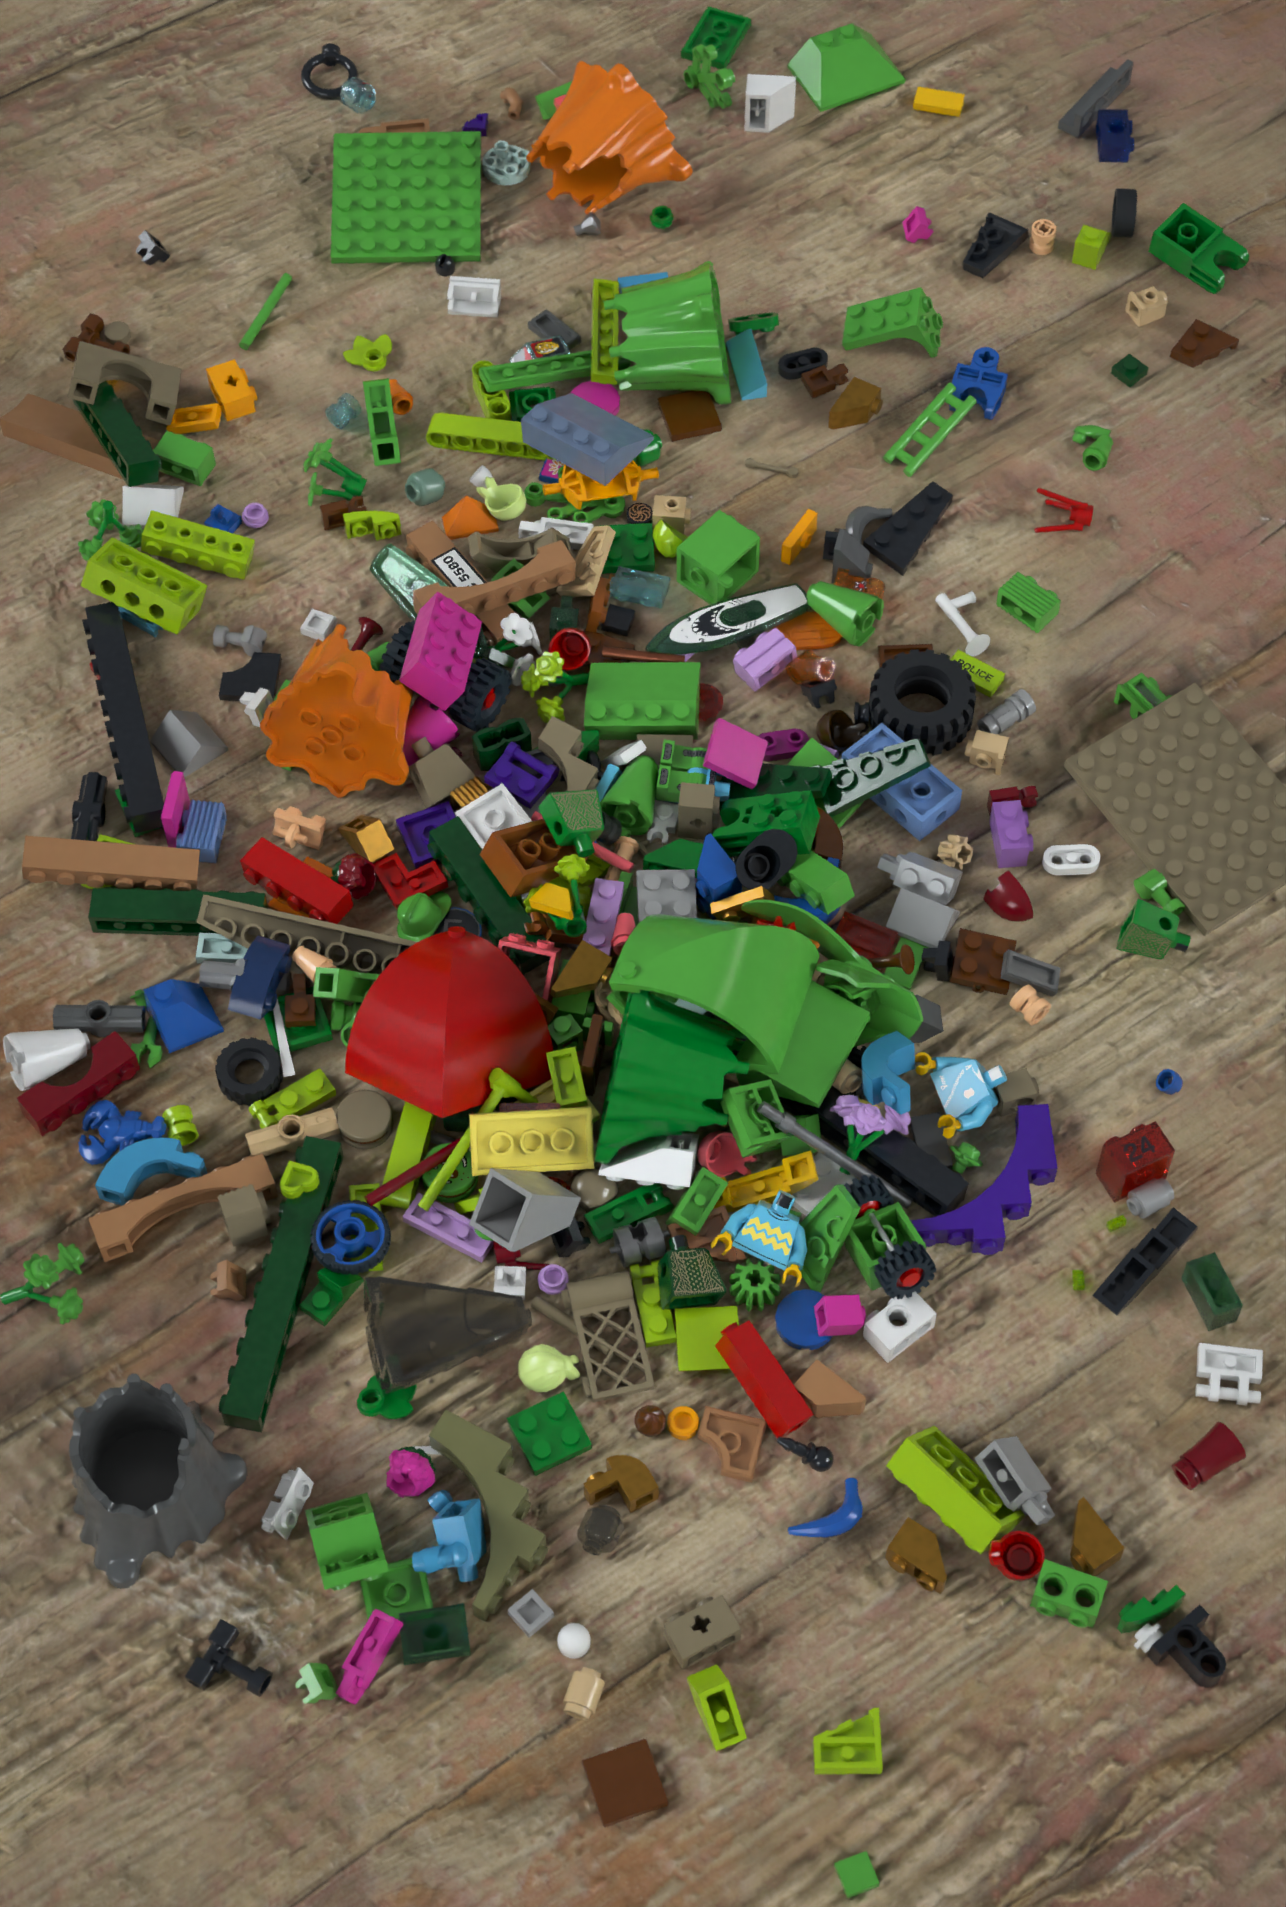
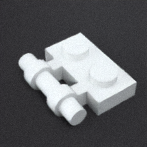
M1199 1343L1196 1377L1209 1378V1385L1196 1384L1195 1396L1206 1397L1208 1401L1218 1402L1219 1399L1236 1401L1237 1405L1246 1406L1247 1403L1260 1404L1261 1391L1249 1390V1383H1261L1263 1350ZM1220 1380L1238 1382L1237 1388L1221 1387Z

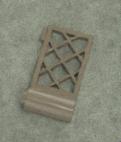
M628 1271L566 1283L567 1290H562L561 1294L564 1308H571L587 1374V1377L582 1378L585 1397L592 1396L593 1402L655 1389ZM629 1309L631 1320L625 1328L610 1320L616 1311ZM593 1316L603 1323L595 1335L583 1329L581 1319ZM606 1325L621 1333L614 1346L598 1338ZM632 1326H633V1328H634V1333H635V1334H633V1333H631V1332L629 1331ZM585 1336L591 1338V1341L588 1345L586 1343ZM625 1336L637 1342L638 1349L632 1358L617 1349ZM595 1341L610 1350L602 1364L591 1359L589 1356V1351ZM614 1354L628 1362L620 1376L606 1368ZM639 1355L641 1357L642 1364L636 1361ZM592 1366L598 1369L595 1375L593 1373ZM635 1366L644 1372L646 1382L633 1384L624 1378L631 1367ZM602 1372L616 1380L611 1390L598 1392L596 1380ZM620 1384L625 1385V1387L618 1388Z

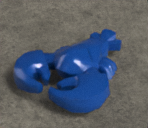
M108 1100L98 1101L86 1111L82 1121V1129L88 1131L90 1126L92 1130L98 1129L100 1136L105 1142L102 1144L95 1136L89 1135L88 1138L91 1140V1145H87V1137L82 1134L79 1140V1152L85 1162L91 1165L102 1164L112 1156L118 1147L119 1151L136 1141H141L151 1136L153 1138H162V1135L166 1132L164 1118L157 1116L151 1123L139 1119L142 1115L141 1112L130 1110L125 1112V1116H122L114 1103Z

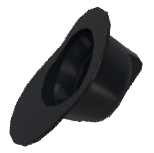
M779 829L766 830L758 835L737 858L735 869L741 884L749 890L763 886L765 889L772 887L791 869L796 861L798 851L793 837L786 831Z

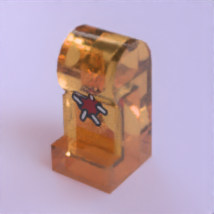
M838 568L834 585L875 595L882 600L886 589L884 582L880 579H865L864 577L849 575V570Z

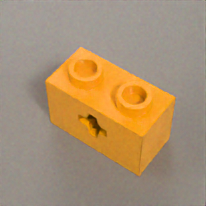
M235 359L206 369L209 387L217 403H219L227 422L256 412L254 401L258 400L253 385L248 386L247 383L249 381L244 368H239Z

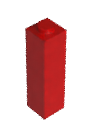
M750 1320L741 1325L734 1322L721 1331L722 1338L715 1347L777 1438L785 1437L801 1428L814 1414Z

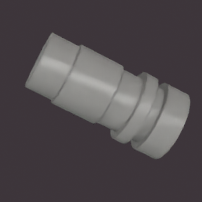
M1020 689L1006 698L1004 704H1000L978 720V727L980 731L1000 734L1016 721L1021 722L1036 711V705L1032 697L1025 690Z

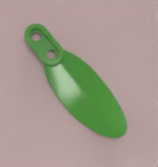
M752 900L742 905L741 910L761 919L774 922L776 916H781L783 919L782 925L785 927L795 922V931L811 940L818 941L820 946L817 950L827 959L838 960L866 969L895 983L889 975L881 974L873 968L867 958L859 956L833 929L808 911L774 900Z

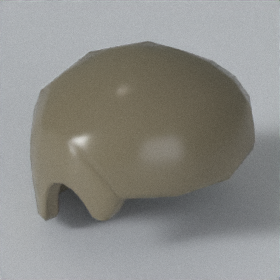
M599 1167L583 1169L574 1177L569 1191L581 1197L578 1206L587 1213L615 1200L618 1193L616 1181L608 1180L606 1176L599 1175Z

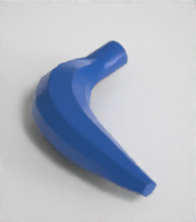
M856 1478L845 1480L844 1502L837 1511L820 1519L788 1527V1533L804 1537H832L850 1531L862 1517L863 1511L862 1502L858 1494V1480Z

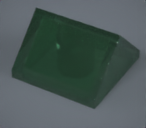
M464 1603L399 1613V1621L404 1623L400 1630L404 1666L471 1656Z

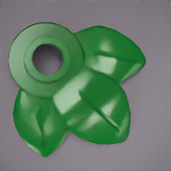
M388 1370L379 1372L369 1379L367 1388L360 1392L357 1399L358 1410L362 1415L368 1417L381 1415L387 1419L403 1418L413 1412V1407L409 1402L416 1393L417 1384L414 1381L392 1382Z

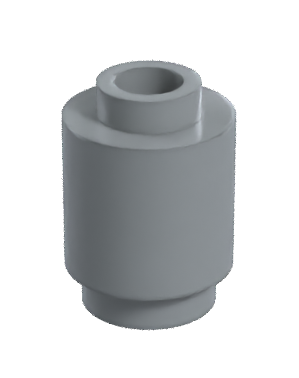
M1153 1178L1128 1192L1127 1206L1134 1216L1138 1215L1144 1219L1168 1206L1170 1201L1174 1199V1192L1166 1179Z

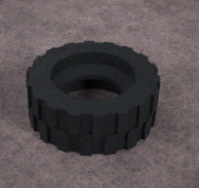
M252 1037L251 1039L241 1038L239 1041L231 1042L228 1047H224L221 1055L217 1057L215 1072L218 1084L223 1095H226L227 1099L231 1102L234 1101L238 1105L245 1104L251 1106L254 1102L265 1100L279 1091L280 1084L283 1082L281 1060L278 1052L275 1051L272 1045L267 1044V1041ZM250 1059L260 1062L264 1067V1074L260 1080L252 1084H244L237 1080L235 1069L239 1063Z

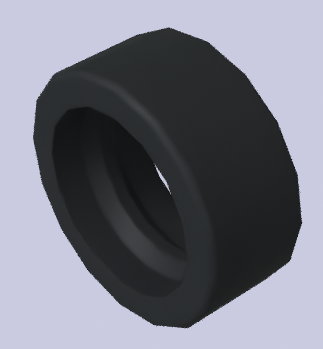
M1117 188L1115 191L1112 211L1113 237H1133L1137 212L1136 189Z

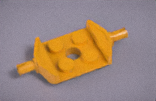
M632 460L616 477L604 486L564 464L562 477L559 478V482L543 484L544 496L557 493L563 494L577 510L582 508V502L631 495L632 501H636L641 482L643 480L658 479L659 471L657 467L642 470L641 466H637L635 461Z

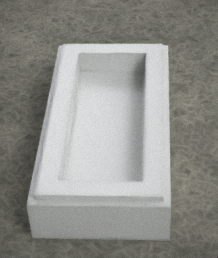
M642 740L619 748L600 762L605 770L610 763L617 767L627 764L646 750V746Z

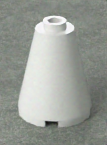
M78 1028L12 1032L3 1037V1048L6 1062H11L14 1070L10 1072L12 1079L18 1089L23 1091L29 1090L39 1082H43L86 1057L87 1050L90 1049V1041L85 1032L81 1033Z

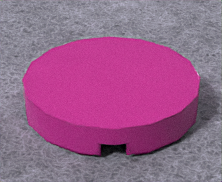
M586 381L577 385L571 391L576 396L615 416L619 412L620 397L618 391L611 384Z

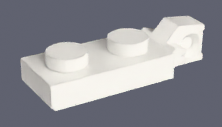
M541 517V520H536L535 522L520 521L519 539L540 534L552 527L570 539L571 549L580 550L594 525Z

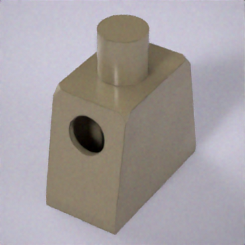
M423 737L411 745L420 760L409 767V772L426 809L450 795L452 790L455 791L456 788H459L465 782H469L470 779L475 777V774L448 744L433 750L426 737Z

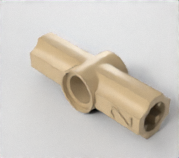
M330 1107L301 1117L293 1114L282 1117L278 1124L246 1133L245 1136L251 1155L256 1156L263 1153L265 1157L284 1150L292 1153L296 1152L298 1146L303 1147L306 1136L323 1139L339 1134L340 1130L334 1110ZM292 1131L298 1132L296 1135L293 1136L287 1135Z

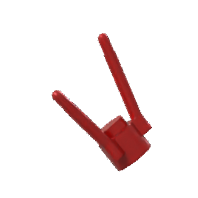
M1042 488L1037 489V493L1058 500L1046 499V504L1069 510V521H1074V524L1035 528L1036 533L1066 530L1082 531L1083 526L1090 527L1094 509L1093 505L1078 502Z

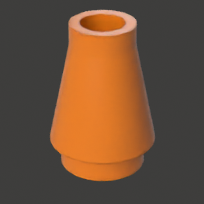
M390 379L393 412L398 415H404L412 409L413 397L397 380Z

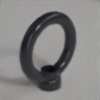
M325 44L322 47L321 54L310 58L304 64L301 71L303 86L308 92L319 98L335 99L348 94L356 85V82L351 79H357V68L349 58L340 54L341 50L336 44ZM322 63L331 67L338 63L347 69L349 77L346 83L338 88L324 89L312 82L310 74L316 66Z

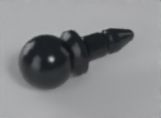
M777 1438L779 1445L785 1450L792 1451L793 1454L802 1457V1463H809L815 1471L824 1472L833 1465L834 1457L831 1450L827 1447H816L812 1442L806 1446L798 1441L795 1442L792 1438Z

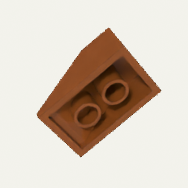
M539 819L492 832L480 856L508 895L515 897L528 893L532 888L538 887L541 884L544 885L546 882L559 877V874L554 871L558 861L562 860L566 855L578 854L575 845H557L544 819Z

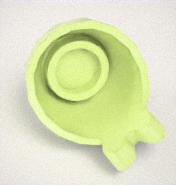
M486 477L485 484L487 489L476 487L479 495L485 499V505L490 514L500 521L513 520L525 509L526 497L522 488L517 484L510 483L497 486L494 478Z
M535 1345L522 1354L518 1362V1376L528 1389L535 1392H547L559 1386L565 1378L571 1381L580 1377L579 1371L573 1366L579 1363V1359L576 1355H563L556 1348L549 1345Z

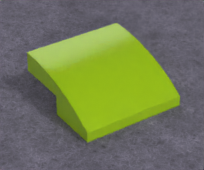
M737 1306L675 1309L678 1371L730 1369L715 1345L722 1338L721 1331L734 1322L739 1325Z

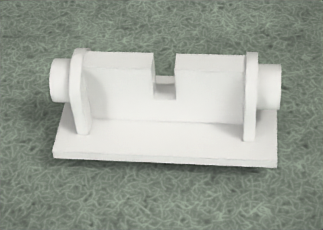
M297 1467L296 1471L288 1470L287 1474L282 1475V1479L274 1493L276 1498L282 1500L280 1503L271 1501L261 1519L263 1523L261 1528L264 1531L273 1533L275 1529L285 1540H288L292 1529L295 1527L298 1516L314 1485V1482L299 1467Z

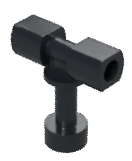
M220 1619L208 1638L211 1644L203 1658L196 1657L186 1673L185 1679L190 1684L204 1691L215 1672L221 1675L226 1670L248 1682L247 1690L260 1697L268 1688L273 1673L261 1666L254 1671L232 1658L234 1652L230 1648L239 1635V1631L235 1626Z

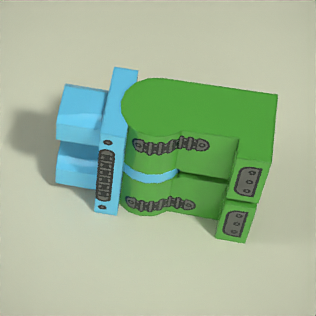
M664 739L656 786V800L679 802L681 782L715 785V796L720 797V801H726L729 799L730 783L716 781V775H723L703 766L707 748L675 745V741Z

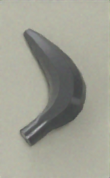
M859 506L848 515L846 531L853 534L852 536L862 544V534L866 524L874 519H889L892 517V509Z

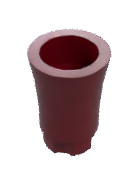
M1216 1422L1207 1434L1193 1447L1183 1453L1180 1459L1173 1463L1171 1467L1181 1484L1188 1488V1490H1193L1199 1484L1203 1485L1229 1466L1245 1459L1246 1452L1236 1435L1223 1423Z

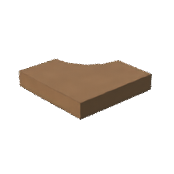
M705 1406L698 1439L710 1444L718 1453L722 1463V1476L752 1483L767 1423L763 1419Z

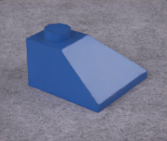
M169 979L144 989L146 1009L149 1015L152 1016L169 1054L224 1032V1028L200 984Z

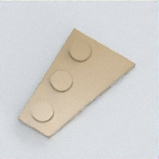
M609 525L596 526L590 531L574 559L576 561L575 580L568 584L560 585L556 589V592L562 598L594 596L616 533Z

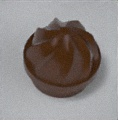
M644 1406L635 1415V1427L645 1436H656L666 1426V1415L657 1406Z

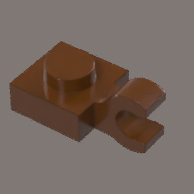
M839 364L829 370L823 365L801 374V381L811 397L815 398L835 390L836 385L847 383L848 378L845 374L848 373V369L844 364Z
M363 496L353 497L348 504L346 500L321 505L320 513L324 530L344 526L343 514L367 511L366 506H363Z
M305 973L293 974L294 995L285 996L286 1027L316 1026V998L313 997V994L307 995Z

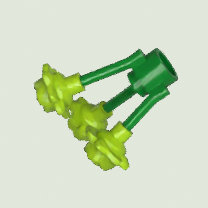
M576 854L566 855L554 867V871L559 874V878H567L568 883L571 884V891L569 893L574 914L572 920L559 918L556 915L531 908L529 899L543 884L532 888L523 901L527 913L540 912L548 914L554 921L556 929H564L566 935L570 937H578L587 932L584 916H588L592 892L589 886L578 887L579 877L586 876V871L590 869V865L585 863V858L579 857Z

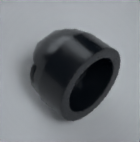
M441 254L436 258L435 270L438 275L445 277L455 272V262L452 256Z

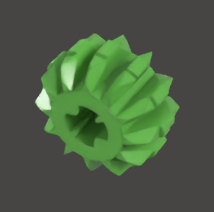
M748 1258L746 1260V1267L740 1264L735 1266V1273L729 1276V1283L731 1284L729 1294L736 1296L735 1303L737 1306L746 1303V1310L748 1312L752 1309V1306H757L762 1312L764 1310V1303L773 1306L775 1297L781 1293V1287L778 1285L781 1282V1277L779 1274L774 1273L775 1267L772 1264L764 1267L763 1260L760 1259L757 1264H753ZM752 1283H757L758 1286L753 1287Z

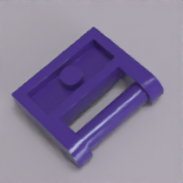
M510 742L504 754L484 776V782L493 788L503 783L517 802L531 809L555 781L560 769L553 764L547 765L521 750L520 745ZM516 759L543 776L538 779L515 766L512 762Z

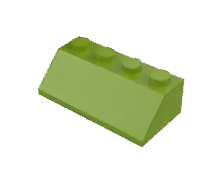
M935 1425L907 1437L886 1465L900 1483L907 1485L917 1494L916 1496L922 1504L931 1507L940 1516L944 1525L954 1529L964 1538L965 1544L970 1549L978 1551L980 1554L990 1549L991 1540H1000L1026 1517L1021 1510L1012 1511L1004 1505L982 1469Z

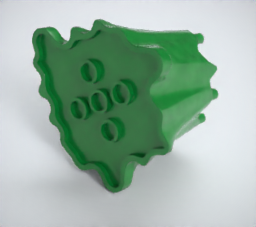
M641 990L640 993L629 992L620 1032L613 1052L594 1162L608 1164L620 1148L648 1137L680 1136L682 1131H696L701 1126L712 1124L726 1126L728 1114H724L720 1104L724 1100L722 1097L724 1092V1076L735 1072L748 1074L750 1063L739 1061L732 1051H739L745 1042L735 1037L749 1039L733 1025L677 1006L651 994L650 991Z

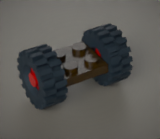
M408 621L405 623V627L401 626L399 633H394L392 642L387 644L386 653L382 655L381 659H383V662L380 664L379 669L389 673L390 680L393 683L400 679L416 621ZM485 658L478 659L475 663L472 662L464 693L449 706L451 707L449 711L451 719L475 732L488 728L489 723H493L495 716L499 715L502 711L500 709L502 704L505 705L507 701L505 697L510 692L508 687L512 683L510 679L511 673Z

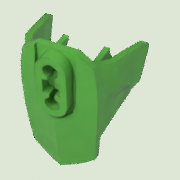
M830 959L816 966V971L825 973L823 987L871 1014L854 1047L873 1042L895 1031L910 1039L921 1026L923 1016L914 993L866 969L838 960Z

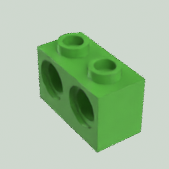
M1044 1559L1030 1606L1035 1607L1043 1615L1051 1617L1057 1615L1066 1618L1074 1626L1081 1628L1089 1626L1093 1628L1108 1581ZM1053 1586L1059 1590L1060 1595L1051 1596L1046 1593L1044 1588ZM1085 1597L1091 1602L1092 1606L1082 1607L1077 1603L1076 1598Z

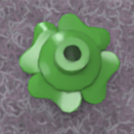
M962 1142L960 1146H950L957 1160L953 1169L958 1173L963 1174L967 1167L983 1166V1163L979 1160L980 1151L975 1146Z

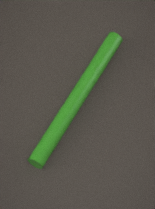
M284 273L239 343L242 349L248 350L291 282L292 277L290 274Z

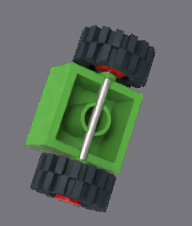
M863 1175L859 1181L857 1177L852 1179L853 1183L851 1185L846 1183L844 1186L856 1201L860 1210L846 1237V1250L871 1291L883 1287L886 1294L893 1299L895 1297L903 1299L904 1295L907 1298L912 1297V1292L914 1291L917 1294L920 1293V1288L922 1286L927 1287L930 1284L928 1280H933L935 1277L933 1273L936 1272L935 1264L926 1251V1244L900 1203L894 1204L891 1194L879 1177L876 1178L875 1175H870L868 1178L867 1175Z

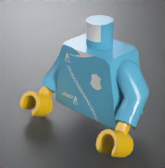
M925 1052L915 1055L916 1063L922 1062L925 1064L924 1066H916L915 1071L918 1075H925L929 1069L933 1070V1073L930 1075L946 1115H942L939 1118L937 1126L938 1128L947 1126L943 1130V1136L951 1138L955 1134V1130L961 1132L981 1127L999 1102L994 1087L1007 1081L1002 1067L997 1065L986 1071L976 1059L960 1057H933L931 1059Z

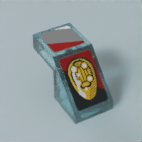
M558 335L524 344L509 359V362L513 363L570 354L571 351L564 338Z

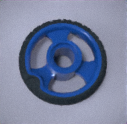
M347 1200L329 1206L317 1217L318 1219L315 1220L311 1229V1247L316 1259L328 1270L330 1269L332 1272L341 1273L342 1275H354L373 1269L384 1259L391 1243L390 1226L384 1214L375 1206H370L368 1203L361 1202L360 1200ZM357 1213L371 1218L379 1229L373 1232H366L364 1223L359 1218L351 1216V1214ZM332 1221L336 1223L334 1228L336 1244L331 1248L324 1249L321 1241L322 1233L326 1225ZM348 1235L357 1236L353 1240L344 1239ZM367 1246L374 1249L369 1256L362 1260L354 1262L343 1261L344 1257L356 1258L362 1255Z

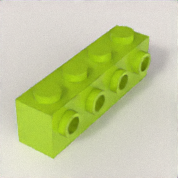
M151 510L142 533L141 551L153 556L172 559L178 563L197 566L203 570L225 574L231 578L245 580L254 554L255 539Z

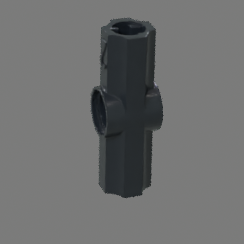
M89 772L82 778L79 799L74 801L72 808L73 830L71 839L97 841L99 828L104 826L106 817L104 801L108 780L106 776H102L99 772Z

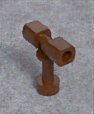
M92 313L81 324V334L78 337L72 336L62 349L65 358L71 362L75 361L80 341L130 354L129 345L120 341L113 345L100 339V333L105 328L104 322L100 316Z

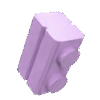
M777 628L772 629L770 632H763L757 637L753 645L749 648L744 647L736 653L733 659L734 670L755 692L797 660L796 647Z

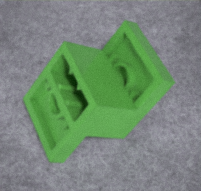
M771 1079L729 1088L723 1092L722 1097L724 1100L720 1104L724 1114H728L727 1121L742 1158L781 1149V1142L793 1136L790 1132L785 1134L776 1128V1123L757 1111L759 1105L765 1101L780 1112H784Z
M368 1492L305 1510L324 1590L329 1588L341 1590L351 1584L350 1582L361 1579L372 1581L380 1578L383 1573L389 1572Z

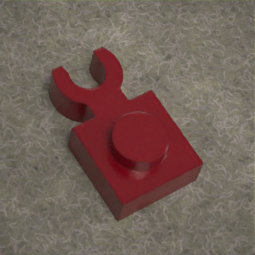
M1017 786L989 791L987 802L989 816L992 802L1021 800L1023 807L1036 806L1035 798L1038 797L1036 786H1027L1021 790H1018Z

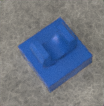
M217 504L210 511L211 515L204 522L205 526L234 533L242 524V518L240 515Z

